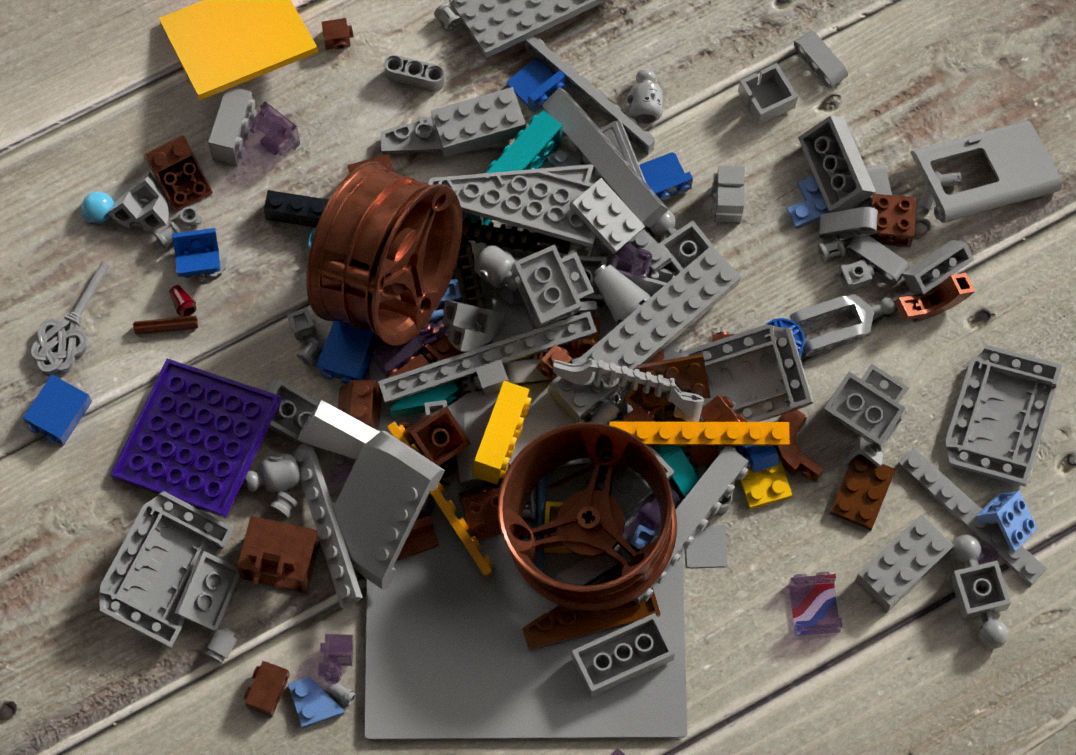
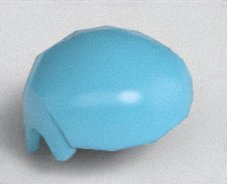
M103 192L89 193L82 202L81 216L87 223L102 224L111 219L107 212L114 204V201L108 194Z

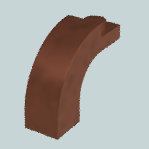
M967 273L950 275L941 284L925 294L899 297L894 303L903 321L912 319L913 322H918L955 307L971 296L975 290Z
M799 410L781 415L778 422H789L790 440L789 446H775L782 466L792 476L800 470L805 478L813 479L817 482L822 476L824 468L805 456L799 450L796 443V435L805 424L807 416Z

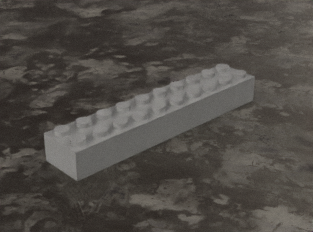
M711 245L573 364L585 362L590 358L596 361L600 359L609 364L615 363L616 366L620 367L627 366L628 369L632 370L637 369V365L648 363L738 286L742 278L741 275ZM594 371L592 372L591 379L585 384H575L558 376L549 383L547 391L572 419L578 423L620 387L618 384L619 378L615 377L613 386H608L606 383L608 375L603 374L600 387H597L593 384L596 373Z

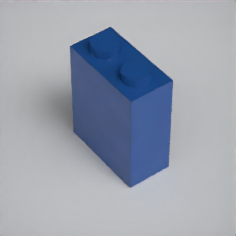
M334 321L316 365L321 376L331 380L335 377L341 379V382L345 384L353 380H363L379 341V336L371 329L362 330L355 328L345 321Z
M51 374L24 415L23 420L29 431L38 434V432L44 434L45 439L53 444L58 442L65 445L91 405L92 400L89 394Z

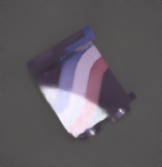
M819 572L816 573V576H807V574L802 573L790 578L789 591L795 636L838 633L843 627L842 618L838 616L834 585L836 574Z

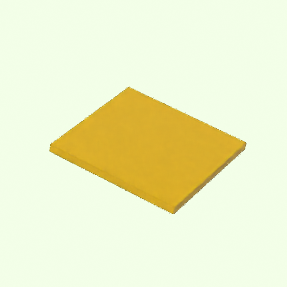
M203 0L159 18L160 24L199 100L319 52L291 0Z

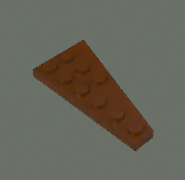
M618 565L617 568L608 574H604L589 585L602 584L621 577L623 567ZM654 592L646 602L643 600L640 605L632 600L616 608L601 611H580L558 605L548 613H544L524 626L523 633L528 651L629 625L654 613L659 617L661 613Z

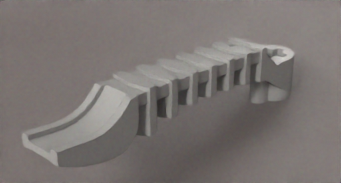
M589 358L579 364L553 360V372L569 382L585 384L591 379L592 372L594 371L596 373L593 384L597 387H600L603 374L608 375L606 380L608 386H613L614 378L617 377L619 378L618 384L621 387H625L627 380L631 381L630 387L633 390H637L639 383L643 384L642 391L649 394L650 387H655V396L661 397L662 392L667 393V400L675 404L673 413L675 417L688 422H698L700 420L704 398L697 394L682 392L676 386L674 378L666 379L662 375L654 376L651 372L643 373L639 369L632 370L628 369L627 366H616L615 363H605L600 359L596 361Z

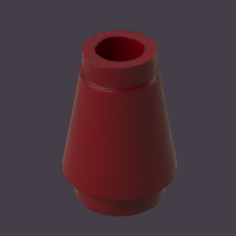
M180 285L173 286L169 293L177 314L182 317L194 314L197 309L196 302Z

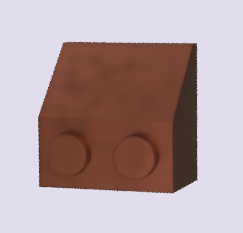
M353 380L340 387L338 409L379 431L382 392L379 384L375 380Z
M447 406L424 416L405 429L420 453L438 466L471 445V442Z

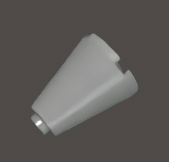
M603 264L594 272L596 276L593 279L617 325L650 298L648 293L611 265L606 267Z

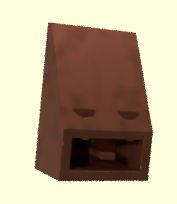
M184 135L143 154L174 212L213 193Z

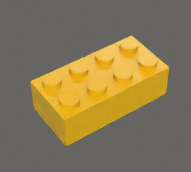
M507 381L503 382L474 460L473 477L498 485L500 478L504 479L509 460L512 458L516 447V441L520 437L524 419H526L532 399L528 397L530 389Z

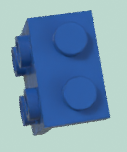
M536 58L507 81V85L509 88L513 87L515 94L535 112L540 107H543L542 104L559 87L565 88V75L560 70L554 74L540 59Z
M673 152L639 165L646 184L661 201H665L677 194H683L692 188L693 178L690 171L684 172L676 154Z
M215 228L172 234L178 277L189 278L198 274L210 275L221 270Z

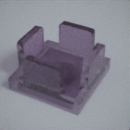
M264 101L259 107L260 112L249 123L250 132L255 134L258 130L262 131L265 136L260 140V144L272 154L277 155L279 153L280 156L284 157L291 148L295 150L300 145L297 126Z

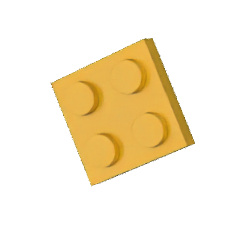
M779 455V465L755 473L750 467L747 468L749 471L740 483L749 510L792 498V492Z

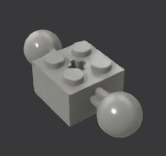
M668 210L649 228L654 234L666 237L665 240L659 243L671 256V262L666 266L670 271L678 272L679 274L712 244L694 221H691L677 231L674 228L675 217Z
M961 535L953 542L952 553L959 562L964 563L965 568L954 571L950 580L962 619L965 621L981 617L983 624L979 629L980 641L988 648H1000L1008 639V629L1004 623L996 620L994 613L1007 610L1011 601L998 561L979 565L977 559L981 553L980 542L972 535ZM979 588V590L984 591V593L981 594L976 589Z

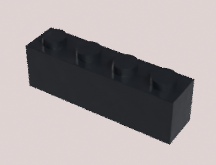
M268 190L264 205L265 218L270 221L316 228L329 199Z

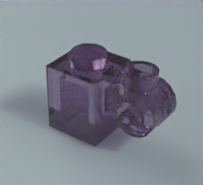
M325 634V643H320V656H324L323 663L318 665V676L324 677L326 682L331 684L338 683L342 678L341 666H352L353 635Z

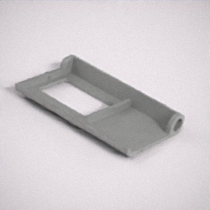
M1028 120L910 152L927 188L936 202L934 215L942 223L1059 192L1062 188L1061 178L1033 125ZM978 150L983 151L998 182L951 195L945 194L930 163Z

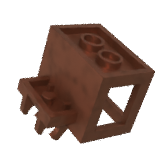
M251 516L237 565L241 579L252 581L255 584L261 583L275 586L278 589L284 588L307 593L320 545L318 532L311 528Z

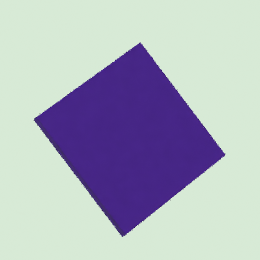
M167 358L110 476L113 479L158 495L165 491L195 508L226 518L282 398L279 395Z

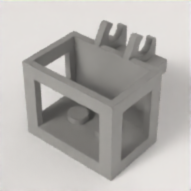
M555 245L515 261L510 269L536 329L577 314L582 307L579 299L594 293L577 253L575 252L561 258Z
M871 363L861 379L848 372L824 410L826 415L858 436L863 437L869 443L875 444L878 449L883 450L906 415V408L899 403L909 387Z

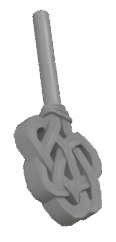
M101 262L73 312L65 316L62 321L52 318L46 319L40 324L37 330L38 340L33 343L30 351L33 359L37 362L39 370L43 374L51 375L56 372L65 373L70 371L74 366L75 359L83 355L88 349V339L84 332L79 330L80 316L109 267L108 263Z

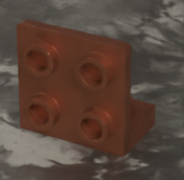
M873 194L872 208L878 211L876 233L869 236L882 245L911 247L915 229L916 198Z
M501 481L498 482V485L493 483L458 493L464 508L468 527L470 528L471 538L475 536L477 540L502 534L498 521V497L502 484Z

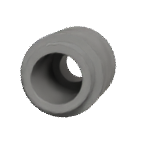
M225 627L222 630L217 629L207 647L208 652L206 655L222 663L224 659L228 658L237 641L234 637L235 633Z

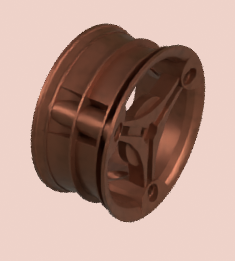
M379 162L364 163L350 172L328 201L311 243L307 263L306 288L308 301L313 312L319 318L326 321H348L358 329L371 328L383 342L389 345H401L414 338L429 322L434 310H437L441 299L446 293L456 266L462 236V211L454 190L442 184L428 185L413 178L399 175Z
M588 422L573 423L552 429L531 441L521 450L509 466L500 487L498 521L504 542L512 555L513 561L519 573L531 588L557 605L580 611H601L624 605L652 587L661 577L672 557L677 538V516L666 472L658 458L646 444L622 429L607 424ZM612 456L608 463L602 462L604 457ZM581 458H589L595 470L587 489L567 498L558 511L557 519L530 529L522 519V514L526 501L536 484L546 474L564 463ZM628 468L638 473L650 486L656 496L661 513L657 540L638 552L634 551L623 538L625 529L624 514L619 503L611 496L614 474L623 472ZM601 471L607 473L603 491L597 490ZM588 517H593L594 521H590V524H586L585 519L589 520ZM556 531L558 533V535L552 537H548L538 541L535 540V538L539 536H543ZM525 538L530 539V541L527 542L521 540ZM564 545L569 551L581 557L593 558L607 555L621 565L623 569L622 576L615 580L597 585L582 586L553 580L541 572L533 563L538 550ZM617 545L632 557L628 562L614 550Z

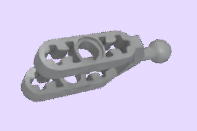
M855 294L841 296L796 311L790 315V319L800 327L853 309L859 324L806 341L803 351L806 357H811L869 336L873 316L879 313L892 314L896 310L894 299L890 297L884 298L879 305L871 307Z

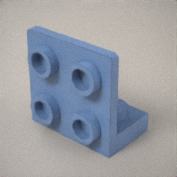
M1020 491L998 494L976 515L979 524H995L998 522L1011 551H1017L1037 530L1035 521Z

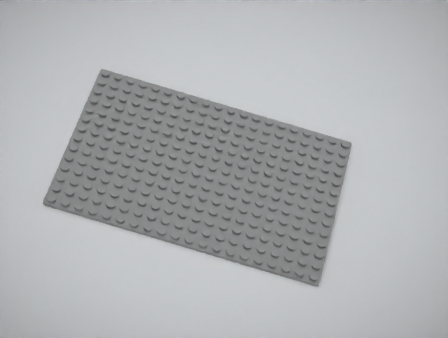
M599 307L595 315H592V317L602 318L599 341L618 326L608 307ZM444 318L437 319V322L430 323L429 321L414 338L401 345H389L379 338L370 361V380H375L378 383V381L386 379L392 370H399L412 356L417 357L422 354L425 358L424 346L427 344L431 345L443 333L449 338L451 334L449 328L444 326ZM677 338L663 349L664 357L672 348L677 351ZM570 356L572 359L580 358L576 356ZM474 374V375H473V377H472V379H471V383L473 382L474 377H476L477 374ZM465 378L459 379L457 382L453 381L459 389L458 400L466 395L464 394V388L466 387L462 386V380ZM631 384L622 392L624 396L632 389L630 387ZM382 395L379 432L386 431L392 435L387 427L394 421L397 426H400L402 421L414 424L421 419V413L392 418L390 407L397 403L398 400L385 404ZM608 456L603 458L607 460L606 463L611 460ZM457 466L449 485L440 482L445 490L442 493L445 500H452L457 508V511L454 512L458 519L463 517L466 523L464 508L458 493L493 484L485 480L460 484ZM588 466L564 467L550 471L547 474L546 502H564L571 495L586 490L588 487L586 481L592 477L595 469L551 490L548 487L549 485ZM668 480L676 510L681 504V494L672 482ZM538 483L533 489V498L535 500V518L537 513ZM430 492L417 519L430 515L439 546L401 560H396L393 567L397 570L387 589H381L367 579L365 738L368 740L684 738L687 735L682 551L679 554L681 558L674 567L670 565L666 570L668 574L661 584L656 583L653 587L661 613L657 618L674 650V660L592 698L571 658L572 650L625 626L528 651L523 627L558 605L538 594L524 580L513 561L502 534L478 540L482 547L479 549V552L483 557L487 555L494 565L491 568L494 574L485 578ZM649 495L624 516L625 529L623 538L628 544L639 525L658 533L661 513L655 495ZM522 518L530 529L536 528V520ZM468 529L466 532L471 538L470 531ZM525 538V539H522L521 541H526V542H527V541H530V539ZM619 545L614 548L625 561L632 558ZM544 552L543 573L554 580L559 573L585 557L574 553Z

